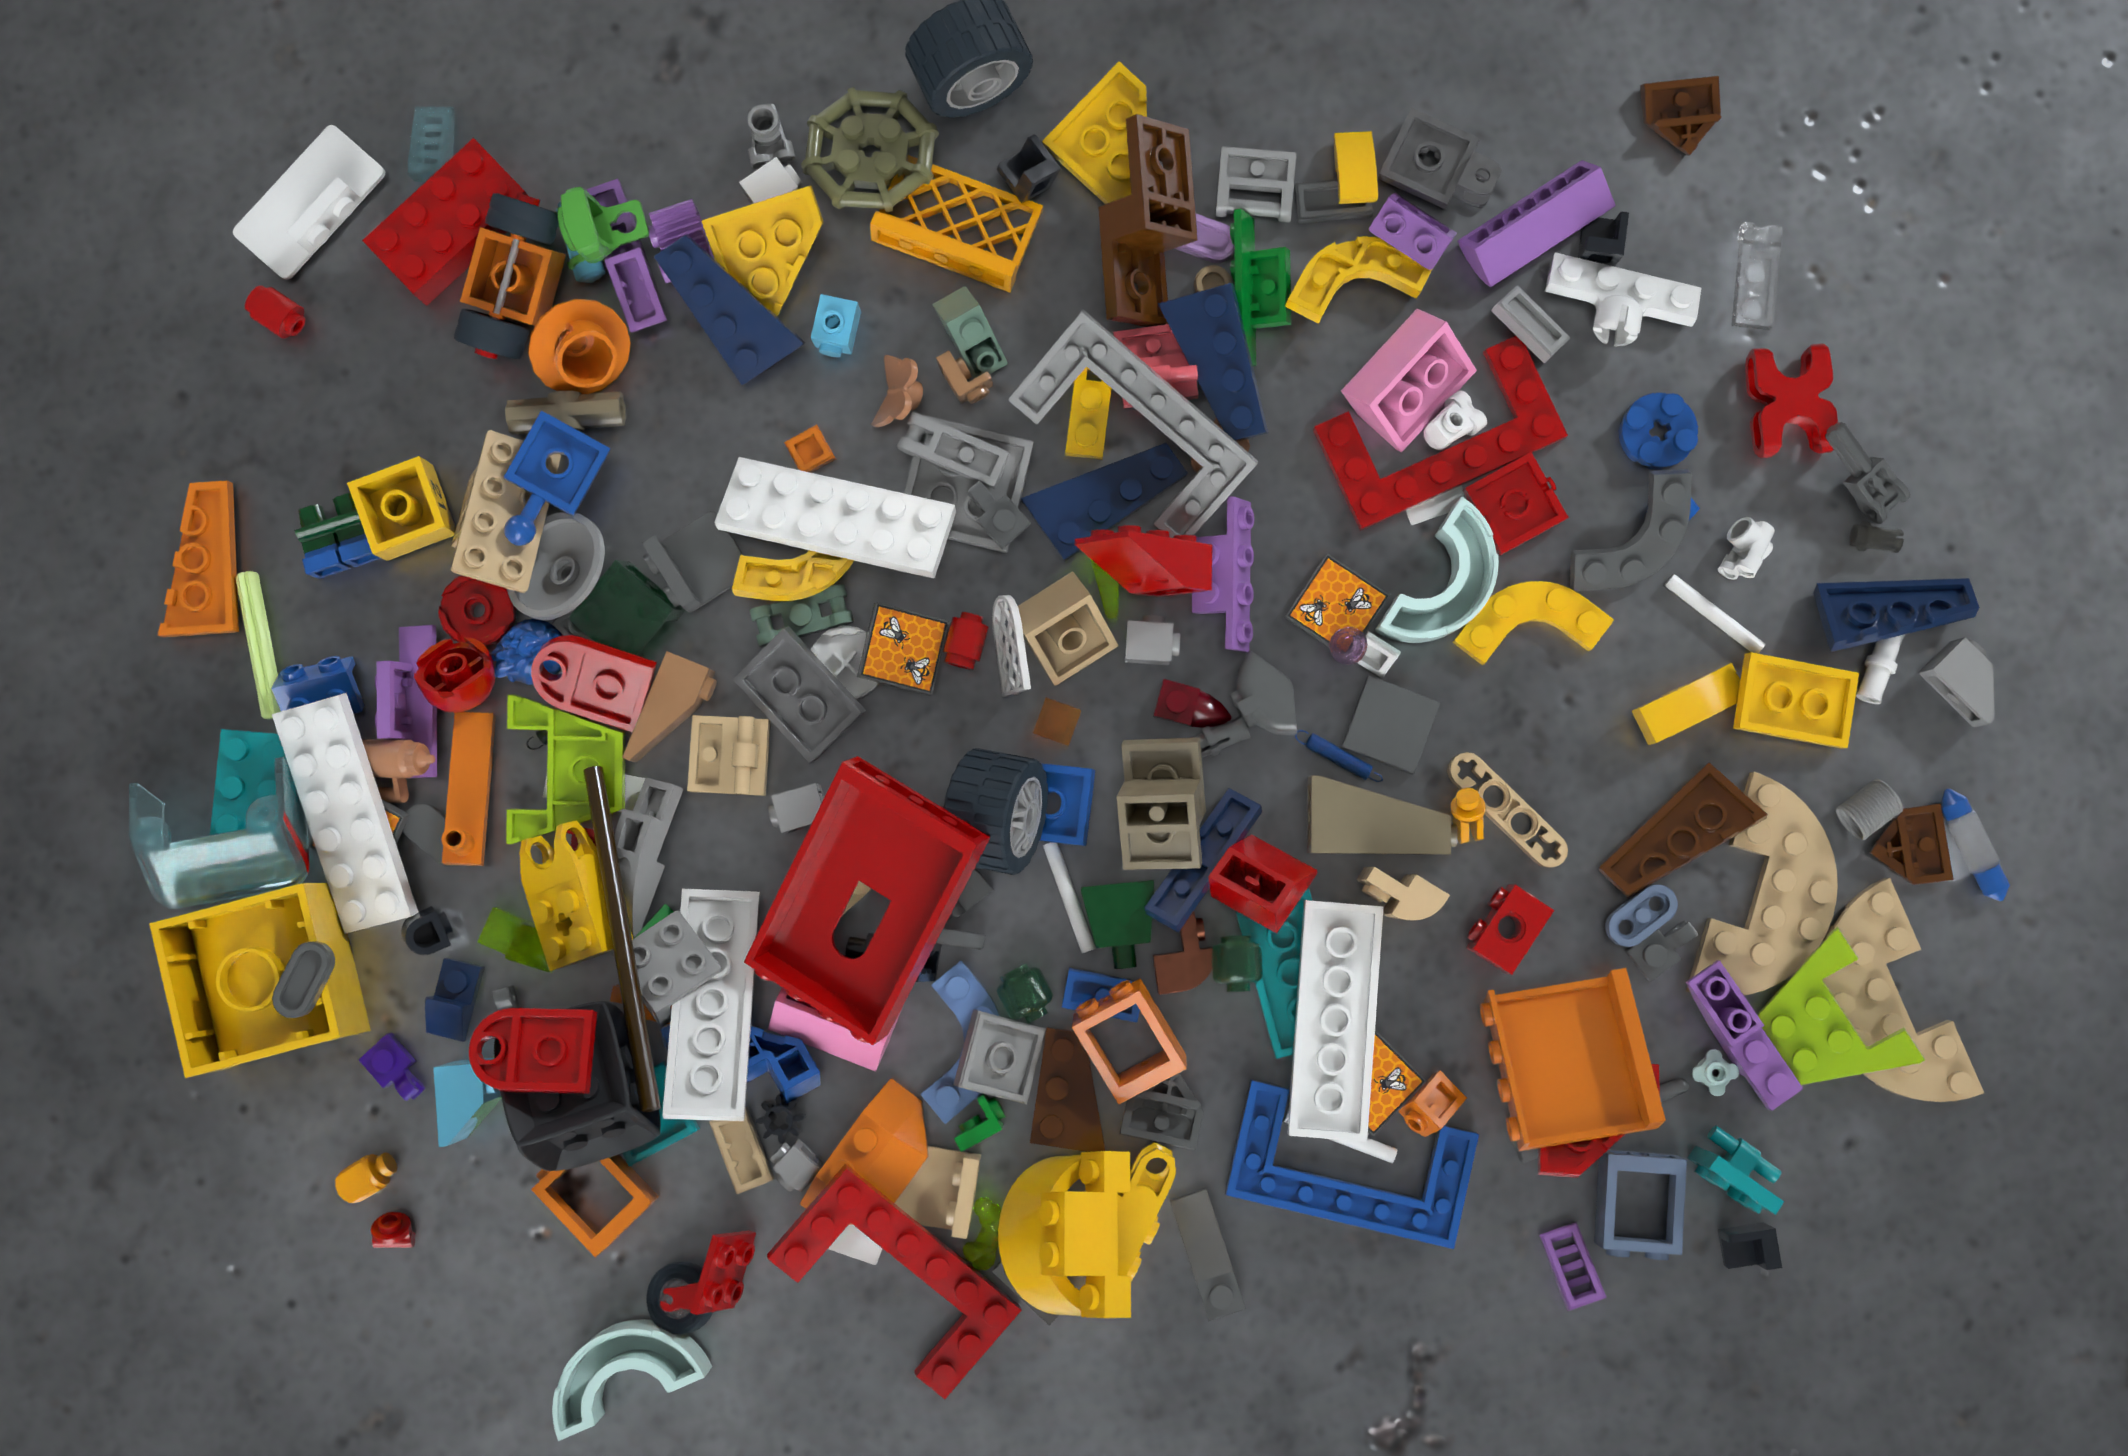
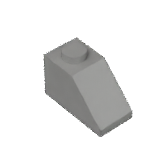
M1965 637L1950 641L1919 674L1972 727L1989 725L1994 720L1993 664L1985 657L1986 651L1981 645Z

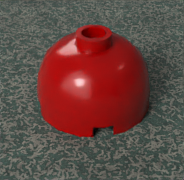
M464 637L466 642L453 643L452 638L442 640L429 647L419 656L416 662L418 670L414 673V679L418 688L431 705L445 712L459 713L473 709L490 696L495 683L494 663L486 646L474 638Z

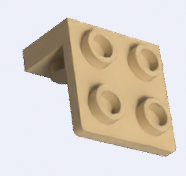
M927 1146L929 1157L895 1204L920 1225L952 1230L951 1237L967 1239L971 1224L981 1154Z

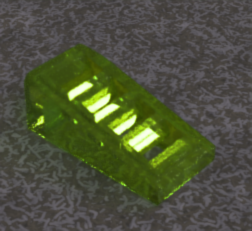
M1091 560L1106 618L1109 623H1117L1119 617V583Z

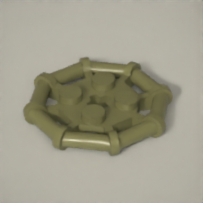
M855 87L848 88V92L818 115H811L807 121L809 132L805 160L801 163L802 171L805 175L811 176L832 200V205L838 209L846 206L885 209L886 213L893 211V206L921 185L929 184L933 179L934 175L931 169L935 139L939 135L937 126L929 123L907 99V93L898 90L896 93L855 90ZM860 106L889 109L885 115L862 113ZM853 108L854 115L846 117L839 128L830 125ZM902 114L916 131L905 133L897 121L899 115ZM823 137H826L833 141L831 155L821 158ZM868 145H875L876 148L880 149V152H873L872 157H866L862 149ZM919 145L917 163L912 164L908 162L909 148ZM833 169L838 173L840 171L845 179L843 185L839 186L826 171ZM897 174L898 178L903 174L907 176L889 191L886 187L891 184L890 179ZM855 188L878 189L879 193L853 191Z

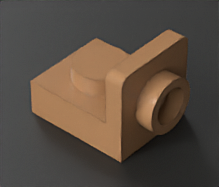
M949 350L936 357L939 369L960 404L968 400L970 404L976 403L990 393L988 389L993 386V382L988 372L968 382L967 379L971 378L972 375L961 357L955 360Z

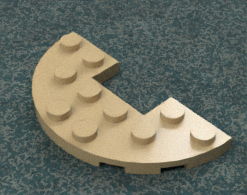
M1756 772L1749 773L1744 794L1764 810L1768 816L1765 820L1731 838L1728 844L1765 856L1745 927L1741 928L1707 918L1689 978L1691 979L1715 961L1720 960L1744 996L1769 989L1791 977L1804 964V961L1811 953L1815 952L1821 945L1831 924L1838 889L1834 854L1830 841L1817 817L1791 790L1779 782Z
M1883 878L1852 898L1845 905L1846 909L1841 913L1835 924L1830 926L1824 940L1833 929L1838 927L1858 956V960L1829 975L1823 981L1866 1046H1870L1904 1027L1924 1056L1925 1061L1914 1065L1864 1073L1863 1075L1876 1085L1890 1092L1923 1101H1958L1981 1095L1984 1091L1954 1022L1946 1020L1917 1033L1913 1027L1886 964L1919 951L1921 947L1891 879Z

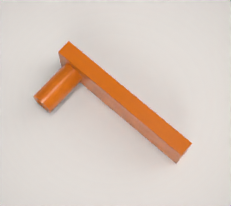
M454 713L445 829L441 838L443 844L442 863L445 865L484 866L496 715L494 713Z

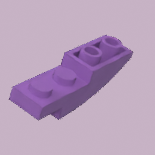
M1720 960L1715 961L1686 981L1693 999L1731 1063L1738 1066L1739 1075L1747 1079L1767 1109L1774 1110L1803 1090L1793 1072L1762 1029L1765 1025Z

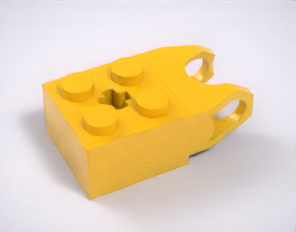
M577 820L558 825L556 827L554 848L542 836L522 840L519 852L521 882L549 971L581 963L614 951L597 849L586 830ZM568 830L572 831L577 837L578 847L576 851L571 848L566 840ZM532 845L540 849L542 864H538L533 860L530 852Z
M1155 1141L1139 1151L1130 1167V1193H1117L1118 1276H1131V1281L1142 1261L1139 1257L1143 1243L1145 1242L1150 1245L1159 1229L1160 1223L1157 1222L1159 1218L1157 1214L1176 1175L1175 1158L1173 1157L1172 1150ZM1159 1157L1167 1162L1165 1169L1160 1173H1150L1146 1169L1147 1163L1153 1158Z

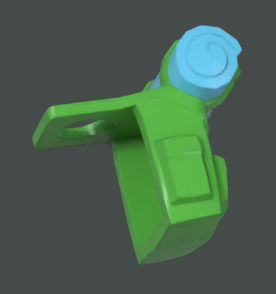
M575 187L566 190V193L561 195V202L557 204L558 227L561 230L570 258L567 264L578 282L593 283L606 274L603 264L604 258L619 246L649 236V229L639 200L605 207L601 206L587 190L582 187ZM630 212L635 215L637 225L632 232L624 234L619 230H612L611 224L616 223L621 214Z

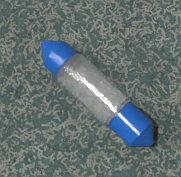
M1948 788L1944 791L1941 801L1942 813L1969 872L1974 875L1983 895L2003 901L2010 884L2000 866V859L1967 797Z

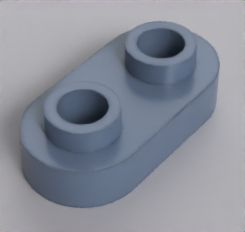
M1658 884L1649 885L1638 891L1608 916L1605 923L1608 938L1613 943L1625 947H1632L1641 943L1675 915L1678 907L1675 893L1667 886ZM1654 896L1660 901V906L1656 911L1651 910L1649 907V900ZM1622 920H1627L1630 924V930L1626 934H1622L1619 931V923Z

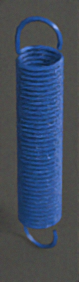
M1299 730V731H1297V733H1298V732H1306L1307 734H1309L1307 731H1304V730ZM1314 733L1310 735L1306 743L1299 741L1303 745H1307L1306 748L1309 750H1313L1316 754L1318 753L1336 765L1338 764L1339 767H1343L1364 781L1367 778L1376 782L1383 781L1382 776L1376 772L1374 774L1380 776L1381 780L1369 777L1373 766Z

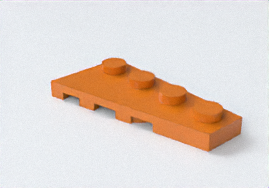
M227 480L189 483L180 526V532H182L179 551H175L172 566L175 567L171 589L167 588L164 602L167 605L164 623H160L158 636L178 637L239 632L238 591L235 579L237 567L233 483Z

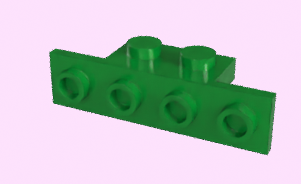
M1234 209V222L1230 226V237L1235 249V259L1231 261L1230 271L1235 282L1236 297L1252 365L1256 366V329L1291 325V309L1285 307L1291 294L1290 250L1286 247L1255 251L1254 218L1242 209Z

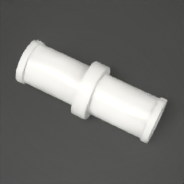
M1906 634L1876 642L1872 655H1868L1865 660L1867 669L1860 689L1856 694L1858 699L1870 704H1881L1890 674H1895L1898 664L1895 660Z

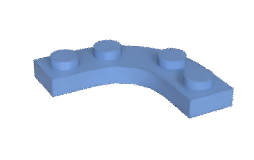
M962 960L931 985L956 1015L963 1028L964 1042L973 1009L1000 1016L992 997ZM960 1058L950 1070L921 1093V1096L944 1124L981 1094L980 1092L953 1086Z

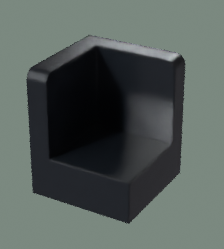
M1035 134L1027 138L1019 153L1000 162L997 167V171L1021 203L1049 189L1061 170L1060 166Z
M1621 211L1615 219L1598 217L1581 228L1578 258L1615 266L1624 256L1629 212Z
M1763 1222L1718 1229L1723 1264L1726 1268L1732 1269L1758 1265L1765 1270L1782 1268L1776 1228Z

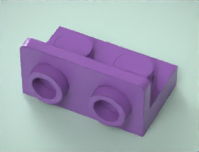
M1395 192L1388 197L1369 227L1371 233L1428 270L1434 268L1457 234V232Z

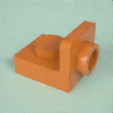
M1439 1070L1431 1075L1413 1098L1398 1112L1404 1117L1405 1123L1411 1130L1426 1137L1441 1130L1467 1097Z

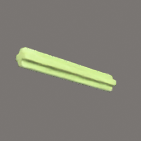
M246 571L236 575V585L261 716L264 719H273L272 714L281 712L271 689L278 677L259 575L254 571Z

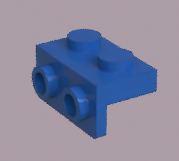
M331 656L319 661L315 665L303 667L302 664H295L284 668L271 688L280 711L347 693L353 714L362 712L365 704L352 673L355 666L353 657L341 659L340 656Z

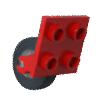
M749 1230L712 1235L703 1268L691 1262H675L664 1266L656 1272L649 1283L646 1295L647 1309L653 1322L659 1328L671 1334H687L704 1326L711 1318L713 1312L735 1308V1304L740 1300L743 1293L744 1284L742 1280L746 1267L754 1256L755 1246L753 1243L756 1232Z

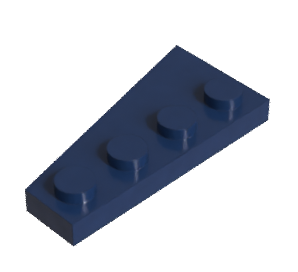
M688 234L654 256L741 385H744L805 344L796 333L794 334L748 289L741 283L739 284L724 270V267Z
M1228 283L1159 303L1158 305L1189 365L1197 366V381L1223 431L1236 442L1267 434L1268 429L1234 285Z

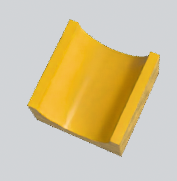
M301 883L149 923L185 1078L232 1068L269 1056L371 1031L348 933L344 934L328 883ZM318 941L327 944L335 955V966L315 1007L309 1014L302 1017L287 1018L280 1015L274 1008L272 996L294 950L306 942Z

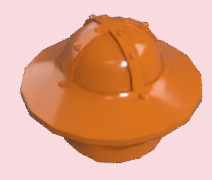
M573 299L555 305L539 318L530 334L528 355L534 373L547 387L556 391H577L582 394H590L603 390L619 377L628 362L631 341L626 324L614 309L596 300Z

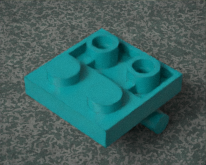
M1715 1125L1709 1131L1707 1138L1727 1151V1153L1722 1158L1717 1154L1695 1146L1687 1159L1697 1165L1694 1172L1709 1183L1716 1184L1725 1191L1729 1187L1727 1195L1742 1206L1748 1207L1758 1214L1764 1209L1776 1215L1784 1201L1754 1181L1749 1175L1754 1170L1773 1184L1779 1179L1782 1171L1762 1158L1761 1152L1742 1138L1735 1139Z

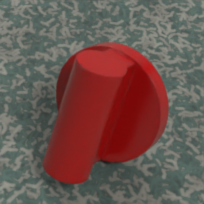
M387 1212L378 1217L371 1225L373 1248H413L415 1245V1233L412 1232L410 1218L404 1213Z

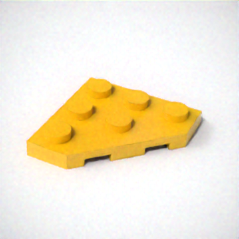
M1118 61L1042 141L1048 152L1104 204L1131 195L1126 118L1136 114L1147 117L1146 85Z
M811 185L701 220L715 260L777 317L824 223Z

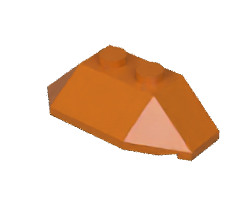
M891 1078L863 1110L817 1173L800 1205L807 1209L845 1164L895 1204L929 1157L923 1101Z

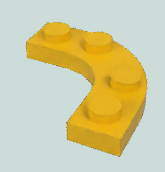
M1361 236L1357 237L1355 241L1343 242L1337 245L1334 242L1320 250L1308 262L1285 307L1319 324L1337 290L1343 284L1353 279H1375L1417 299L1432 270L1423 267L1381 238Z
M810 550L796 558L784 560L740 555L732 591L735 596L770 601L804 599L822 592L837 582L850 568L854 560Z
M1544 581L1523 582L1509 586L1491 596L1482 610L1461 629L1452 643L1483 665L1512 629L1528 621L1546 622L1558 628L1584 649L1590 651L1614 619L1584 596L1566 586Z

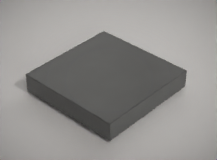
M1368 676L1341 748L1410 774H1415L1441 702Z

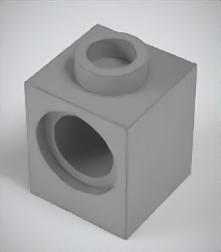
M814 783L771 795L773 805L768 806V812L773 827H780L781 833L786 834L810 827L824 799L820 784Z

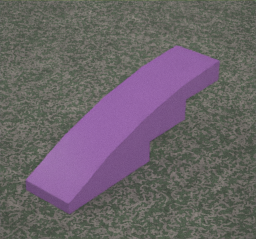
M619 179L586 189L601 206L611 207L627 202ZM625 212L621 214L617 222L611 224L612 230H619L624 234L632 232L636 228L632 213ZM641 239L619 246L604 261L630 332L633 333L667 321Z

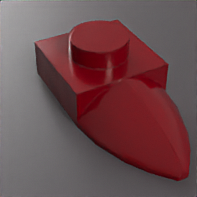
M1167 679L1163 680L1153 717L1197 728L1215 727L1231 721L1232 718L1224 705L1210 694L1201 691L1199 688Z

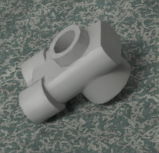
M757 105L754 108H750L748 110V125L751 130L752 147L748 149L751 167L759 169L775 157L778 158L781 164L794 161L796 158L792 141L785 138L775 105ZM765 125H771L769 129L761 130Z

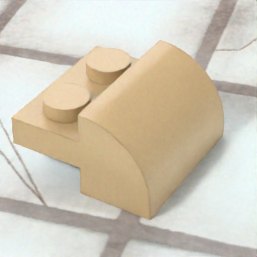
M1364 867L1357 878V881L1364 885L1361 891L1380 903H1387L1383 909V915L1394 919L1422 920L1438 912L1450 896L1417 874H1405L1402 880L1398 882L1376 867Z

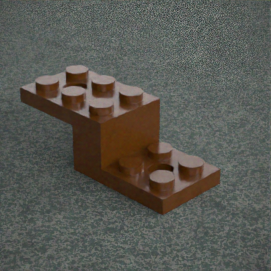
M1136 114L1126 118L1131 195L1098 207L1107 320L1151 327L1168 324L1158 305L1168 301L1164 252L1192 243L1198 239L1189 129ZM1134 283L1138 286V292L1134 287Z

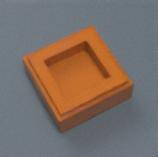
M817 424L784 442L795 464L801 471L813 473L836 460Z

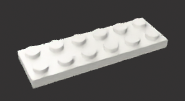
M739 457L714 523L718 530L934 579L956 515V508L954 504Z
M347 693L272 714L344 934L412 917L417 914L418 909Z
M682 889L680 913L719 963L721 971L672 1005L662 1114L664 1119L744 1121L755 975L754 969L745 964L744 960L758 933L760 892Z
M1304 900L1287 1131L1289 1136L1367 1142L1383 906Z

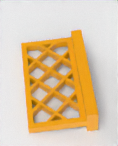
M908 156V162L912 164L917 163L918 158ZM932 164L931 172L936 179H932L929 184L921 185L903 199H907L913 214L904 218H898L888 214L889 212L886 213L885 209L875 211L870 222L871 241L1011 293L1016 281L1017 271L1043 212V205L1030 200L1021 203L1014 194ZM898 174L894 176L888 191L901 182L905 175L903 174L899 178ZM947 183L958 186L962 195L943 202L937 187ZM931 190L937 205L919 211L913 196ZM982 196L993 199L997 208L978 215L972 200ZM966 203L973 218L954 225L948 209ZM1017 209L1032 214L1028 223L1013 228L1007 216V213ZM942 212L948 227L937 232L927 229L923 219ZM1001 216L1007 231L989 238L982 223ZM977 226L983 240L972 245L962 242L958 232ZM1023 234L1021 241H1019L1017 236ZM1012 239L1016 247L1013 260L997 255L993 245Z

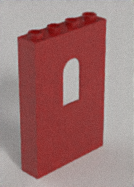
M859 756L843 761L744 963L753 968L755 974L760 978L773 981L786 989V993L791 998L806 1002L817 1009L819 1015L830 1022H837L850 1030L851 1035L858 1041L870 1043L871 1045L876 1044L889 1034L978 863L990 836L977 830ZM860 881L891 900L865 953L857 958H849L841 954L836 948L834 931Z

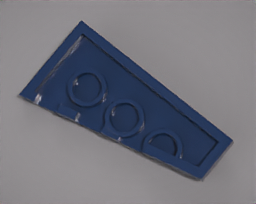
M1163 443L1022 497L1021 502L1065 562L1080 551L1074 545L1075 539L1090 537L1091 530L1112 529L1185 478L1188 472L1168 444Z
M1969 578L1817 583L1813 592L1830 652L1974 618L1980 608Z

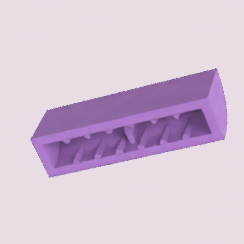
M1581 160L1459 239L1458 244L1474 272L1484 283L1492 287L1616 205L1601 167Z

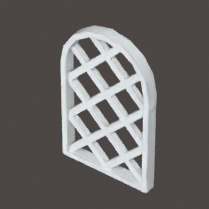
M1000 595L994 602L992 626L1002 697L1005 698L1031 689L1019 608L1011 595ZM1006 619H1007V621H1008V626H1007V628H1006V626H1005V621H1006ZM1012 629H1013L1014 634H1015V635H1014V640H1013V638H1012V636H1011V635H1012ZM1003 634H1004V636L1006 637V638H1005V643H1003V639H1002V638H1003ZM1009 646L1012 647L1011 654L1009 653ZM1016 656L1018 657V666L1015 663ZM1007 660L1009 662V669L1006 666ZM1013 671H1014L1015 674H1016L1015 681H1014V679L1012 678V677H1013Z

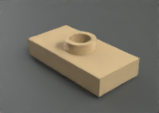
M747 1106L745 1107L744 1121H709L736 1194L775 1179Z

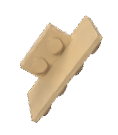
M489 430L485 434L478 465L469 477L451 545V547L456 548L451 571L513 591L525 593L529 588L549 503L545 501L534 520L536 534L530 543L518 546L508 541L504 533L506 522L511 517L521 514L531 496V493L504 479V475L524 441ZM559 453L551 455L546 461L547 469L554 474H557L561 454Z

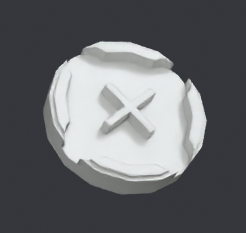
M839 626L829 629L817 639L811 651L856 700L865 698L879 684L878 682L857 677L867 632L852 626Z

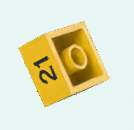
M420 456L347 483L372 554L389 561L450 538L455 534L456 527L434 466Z

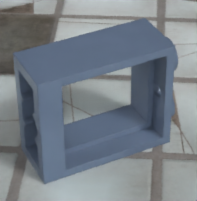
M1608 1150L1599 1158L1594 1243L1606 1249L1607 1255L1616 1257H1630V1251L1645 1252L1646 1258L1655 1260H1669V1254L1682 1255L1687 1160L1678 1155L1618 1150ZM1618 1171L1669 1174L1666 1240L1614 1236Z

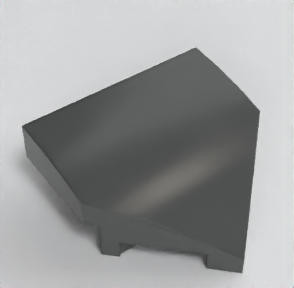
M1178 1073L1126 1101L1120 1134L1196 1150L1204 1111L1201 1108L1200 1102L1197 1101L1182 1078L1181 1073Z

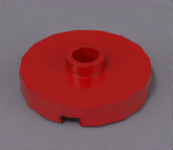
M461 575L449 583L441 595L443 598L438 610L443 630L454 641L459 643L466 642L464 637H469L489 647L499 643L515 623L517 608L511 602L507 588ZM483 604L485 608L484 614L481 617H476L474 614L475 607Z

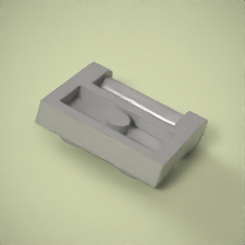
M1221 146L1215 216L1227 217V214H1234V209H1242L1251 216L1278 218L1279 222L1290 223L1297 152ZM1229 189L1281 193L1280 202L1229 198Z

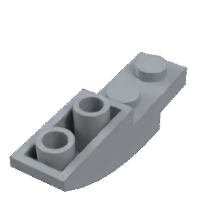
M645 778L633 811L622 810L614 834L629 924L633 937L642 929L665 865L657 862V858L683 792L682 788L674 784Z

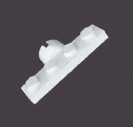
M1554 252L1550 261L1545 292L1592 303L1596 308L1593 331L1598 340L1607 344L1610 329L1616 330L1614 346H1626L1637 339L1638 333H1640L1642 317L1644 316L1692 327L1697 320L1702 288Z

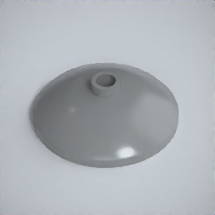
M566 512L546 517L528 590L525 593H520L507 589L513 605L526 616L537 620L555 619L578 607L590 595L602 572L605 546L598 527L579 513H575L574 517Z

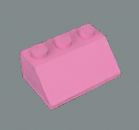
M1416 309L1341 392L1356 414L1397 451L1402 453L1445 406L1446 399L1459 391L1477 370L1448 323Z
M782 987L775 1000L768 1030L783 1036L787 1035L801 1039L806 1045L876 1072L898 1017L889 1034L874 1045L863 1043L855 1039L851 1035L850 1030L839 1023L830 1022L821 1017L818 1010L808 1003L791 998L786 993V989Z

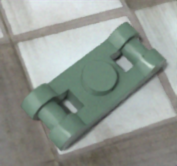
M845 585L831 586L818 594L804 599L781 601L750 609L752 622L757 623L759 634L756 635L759 647H765L782 630H774L771 618L782 615L784 626H789L799 638L853 623L852 611L847 610L844 599L847 597ZM830 602L833 614L823 617L820 605Z

